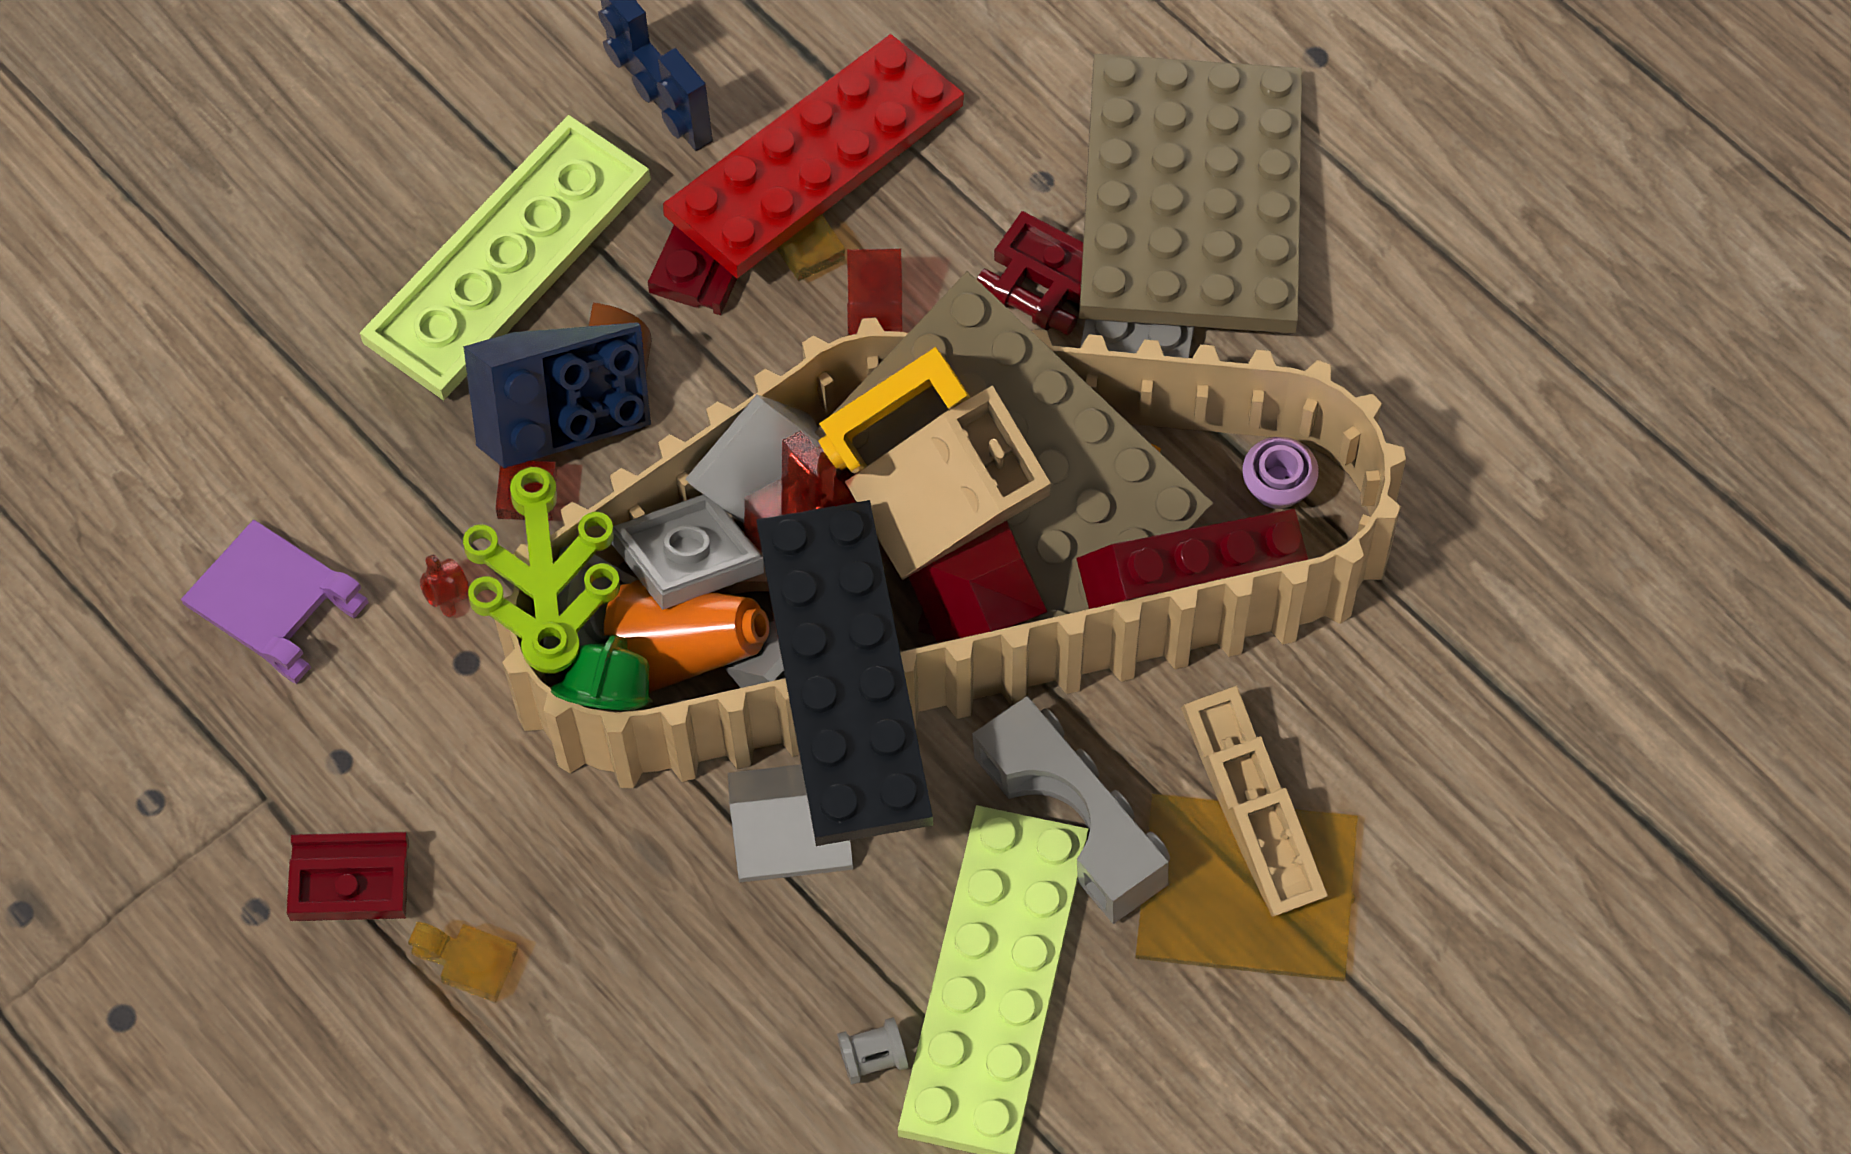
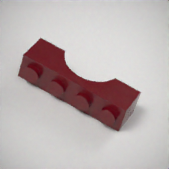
M1290 509L1114 543L1080 556L1076 560L1088 607L1092 609L1308 560L1296 510Z

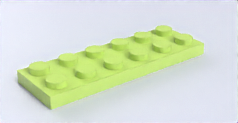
M568 115L360 332L363 344L444 401L467 376L463 346L507 334L651 180L649 168Z
M976 805L900 1117L898 1137L975 1154H1016L1078 883L1077 858L1087 842L1088 828Z

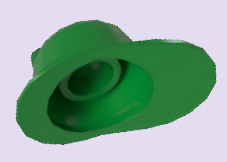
M616 635L610 636L605 645L586 644L580 646L578 656L570 665L565 679L551 688V693L560 699L601 709L635 710L642 708L649 702L653 703V699L649 698L648 660L642 655L628 650L626 638Z

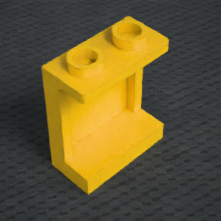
M934 347L820 422L819 424L826 435L819 439L818 442L836 469L840 468L842 471L848 467L851 472L857 474L866 468L867 465L852 443L855 436L932 386L935 387L948 409L956 407L971 397L937 347Z

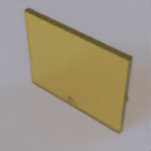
M1152 794L1148 832H1153L1157 835L1169 852L1168 886L1141 904L1135 959L1344 982L1346 977L1351 904L1356 899L1354 892H1352L1358 816L1295 809L1328 896L1272 917L1245 862L1219 801Z

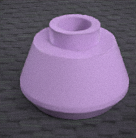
M1271 437L1258 442L1249 450L1243 463V478L1247 488L1259 502L1270 508L1284 509L1300 502L1312 492L1318 479V464L1313 453L1303 443L1288 437Z

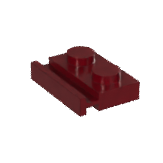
M674 225L647 283L650 294L698 309L700 306L713 309L714 314L721 316L737 278Z
M406 832L291 835L292 855L289 861L286 912L290 921L406 919L407 850L409 848V838Z

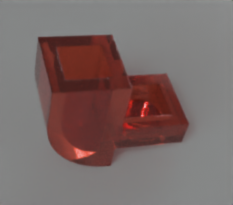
M847 249L848 336L857 334L862 319L875 317L884 331L903 332L901 249Z
M801 430L782 440L781 478L744 498V534L761 553L756 519L849 504L851 500V492L836 477V468L822 447H816Z

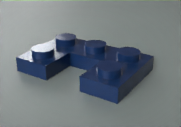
M601 0L602 10L598 11V16L606 30L607 39L603 41V46L610 60L618 68L625 66L633 75L632 81L636 90L645 102L650 103L654 101L662 110L661 114L664 123L674 137L679 139L683 136L695 151L712 142L706 83L676 48L664 55H661L649 39L646 12L636 0Z

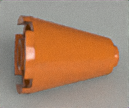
M636 580L630 584H622L617 597L608 602L604 619V636L616 635L626 638L628 650L642 655L648 660L650 693L756 655L768 638L769 621L766 613L755 600L716 592L704 594L662 610L641 581Z

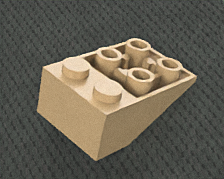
M993 385L943 413L845 481L856 502L870 500L877 538L902 580L1050 496L1051 488L1049 479Z

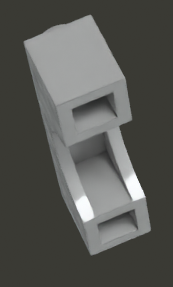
M1026 696L972 733L974 758L1008 799L1024 795L1050 796L1065 802L1081 816L1088 828L1089 837L1077 858L1078 883L1114 924L1168 886L1169 852L1157 835L1153 832H1148L1145 835L1133 821L1135 818L1134 812L1124 796L1117 790H1113L1110 793L1098 780V769L1089 755L1082 749L1074 751L1064 740V730L1054 714L1047 708L1040 711L1030 698Z

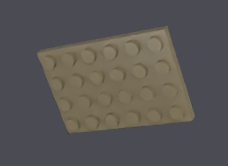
M1094 54L1079 319L1296 334L1299 286L1302 68Z
M968 271L832 413L834 414L934 347H937L943 354L970 397L993 385L1051 483L1050 496L1008 519V523L1048 611L1019 625L1089 609L1076 558L1114 543L1189 529L1213 503ZM932 386L855 436L852 443L868 466L950 409H948L935 387ZM821 426L815 431V434L820 438L826 435Z

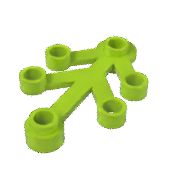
M529 467L519 471L513 477L510 491L514 508L525 516L530 566L499 545L495 530L487 525L479 524L470 527L464 534L463 545L465 554L470 561L476 564L487 565L534 599L536 619L504 599L503 587L493 577L483 576L475 579L469 586L468 596L470 606L475 613L481 616L492 617L522 639L521 650L523 657L532 668L551 674L563 671L576 660L580 648L577 632L603 603L610 602L617 597L620 583L618 572L611 565L599 563L591 566L585 573V590L559 616L557 596L597 551L605 550L611 545L614 538L613 524L611 519L604 513L591 512L586 514L578 525L579 536L553 564L548 513L553 510L557 502L556 482L553 476L545 469ZM532 482H538L543 485L541 490L534 493L525 491L523 487ZM593 526H601L606 530L604 535L597 538L588 536L586 531ZM480 538L491 542V545L485 550H475L471 547L472 543ZM600 577H606L613 582L610 587L603 590L592 586L593 581ZM484 590H491L497 594L494 600L486 603L476 599L477 595ZM553 636L560 639L559 645L552 649L544 648L539 644L545 637Z

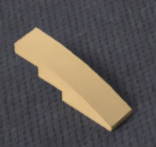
M1237 685L1184 704L1181 710L1204 768L1271 916L1274 917L1327 897L1328 895L1286 787L1281 789L1261 736L1256 737Z

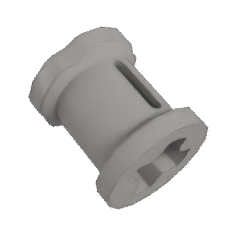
M894 1017L885 1019L884 1026L855 1035L849 1036L846 1031L837 1033L840 1051L851 1085L860 1083L861 1076L890 1067L896 1066L899 1071L908 1069L904 1046Z

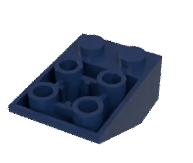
M637 322L513 332L463 346L476 446L503 468L651 425L641 325Z

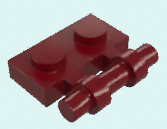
M1021 211L994 250V261L1007 267L1006 270L999 276L984 268L978 275L977 280L1006 308L1012 306L1031 316L1032 323L1044 330H1049L1052 327L1068 336L1073 331L1078 317L1062 309V306L1067 299L1080 305L1083 242ZM1025 278L1048 289L1043 298L1020 287Z

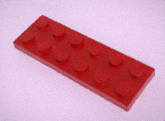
M889 34L663 203L664 216L738 279L963 107L964 93L896 37Z

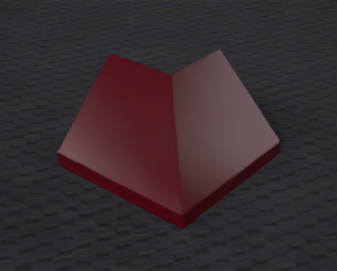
M1008 520L909 576V580L937 644L1017 626L1048 612Z

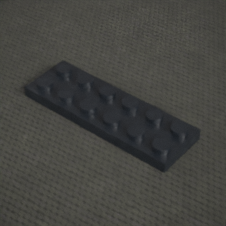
M870 500L756 519L816 846L933 826V814Z

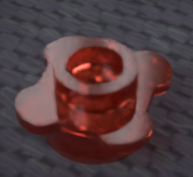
M433 554L427 556L425 559L427 570L420 578L422 593L430 605L433 607L440 605L443 614L450 618L456 615L454 605L469 597L467 578L455 560L448 558L440 562Z

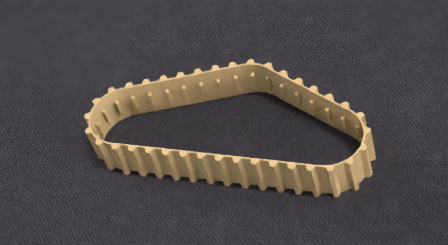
M875 317L862 319L857 334L841 337L831 343H827L813 335L802 342L803 361L782 376L767 369L754 376L756 394L807 412L815 420L816 425L832 415L908 332L884 331ZM1033 329L1032 332L1129 424L1295 439L1329 456L1350 475L1361 492V505L1367 506L1370 517L1363 514L1357 534L1345 545L1321 557L902 651L900 654L915 729L920 711L947 706L953 715L960 719L971 716L973 699L1001 693L1008 703L1013 706L1027 696V690L1030 686L1056 681L1062 690L1069 694L1080 691L1083 674L1110 669L1119 681L1122 682L1134 679L1136 662L1164 656L1174 669L1188 666L1190 650L1218 644L1227 656L1231 657L1242 654L1245 637L1272 632L1283 645L1296 642L1299 625L1313 622L1323 616L1339 624L1343 623L1352 615L1356 591L1362 581L1382 580L1387 568L1401 508L1396 502L1406 456L1404 447L1385 442L1382 430L1378 425L1382 403L1374 394L1354 397L1344 387L1332 382L1331 365L1319 360L1303 371L1291 367L1276 366L1271 351L1256 350L1248 364L1225 362L1219 360L1215 346L1201 344L1193 358L1170 357L1163 355L1159 341L1144 339L1137 353L1108 351L1102 335L1091 334L1087 336L1081 348L1052 346L1047 330ZM756 394L734 409L718 401L706 409L709 426L686 442L670 434L658 442L661 456L659 461L639 475H635L623 468L611 474L610 479L613 492L591 508L586 509L574 502L563 507L561 514L564 526L550 535L553 564L559 557L560 548L570 546L579 536V522L588 513H604L611 519L613 526L703 495L689 484L686 477ZM593 526L586 531V534L597 538L604 535L606 530L601 526ZM612 543L605 550L597 551L594 554L616 567L625 561ZM520 544L513 555L530 566L528 545ZM514 586L512 595L504 599L536 619L534 599ZM495 620L505 655V660L502 663L518 719L524 731L544 730L552 741L558 767L568 773H572L584 764H587L599 770L614 772L620 788H634L642 773L672 769L681 782L696 779L699 762L727 756L736 769L750 767L754 749L780 743L784 745L792 757L799 755L785 678L646 710L610 712L591 709L554 696L551 693V688L547 685L544 672L532 669L525 661L521 650L522 639Z

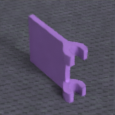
M254 519L181 598L182 603L186 607L263 657L279 673L295 684L300 681L311 667L308 662L300 658L303 654L302 650L289 641V639L320 604L328 598L341 611L355 618L369 603L365 596L358 593L362 587L355 579L345 573L329 569Z

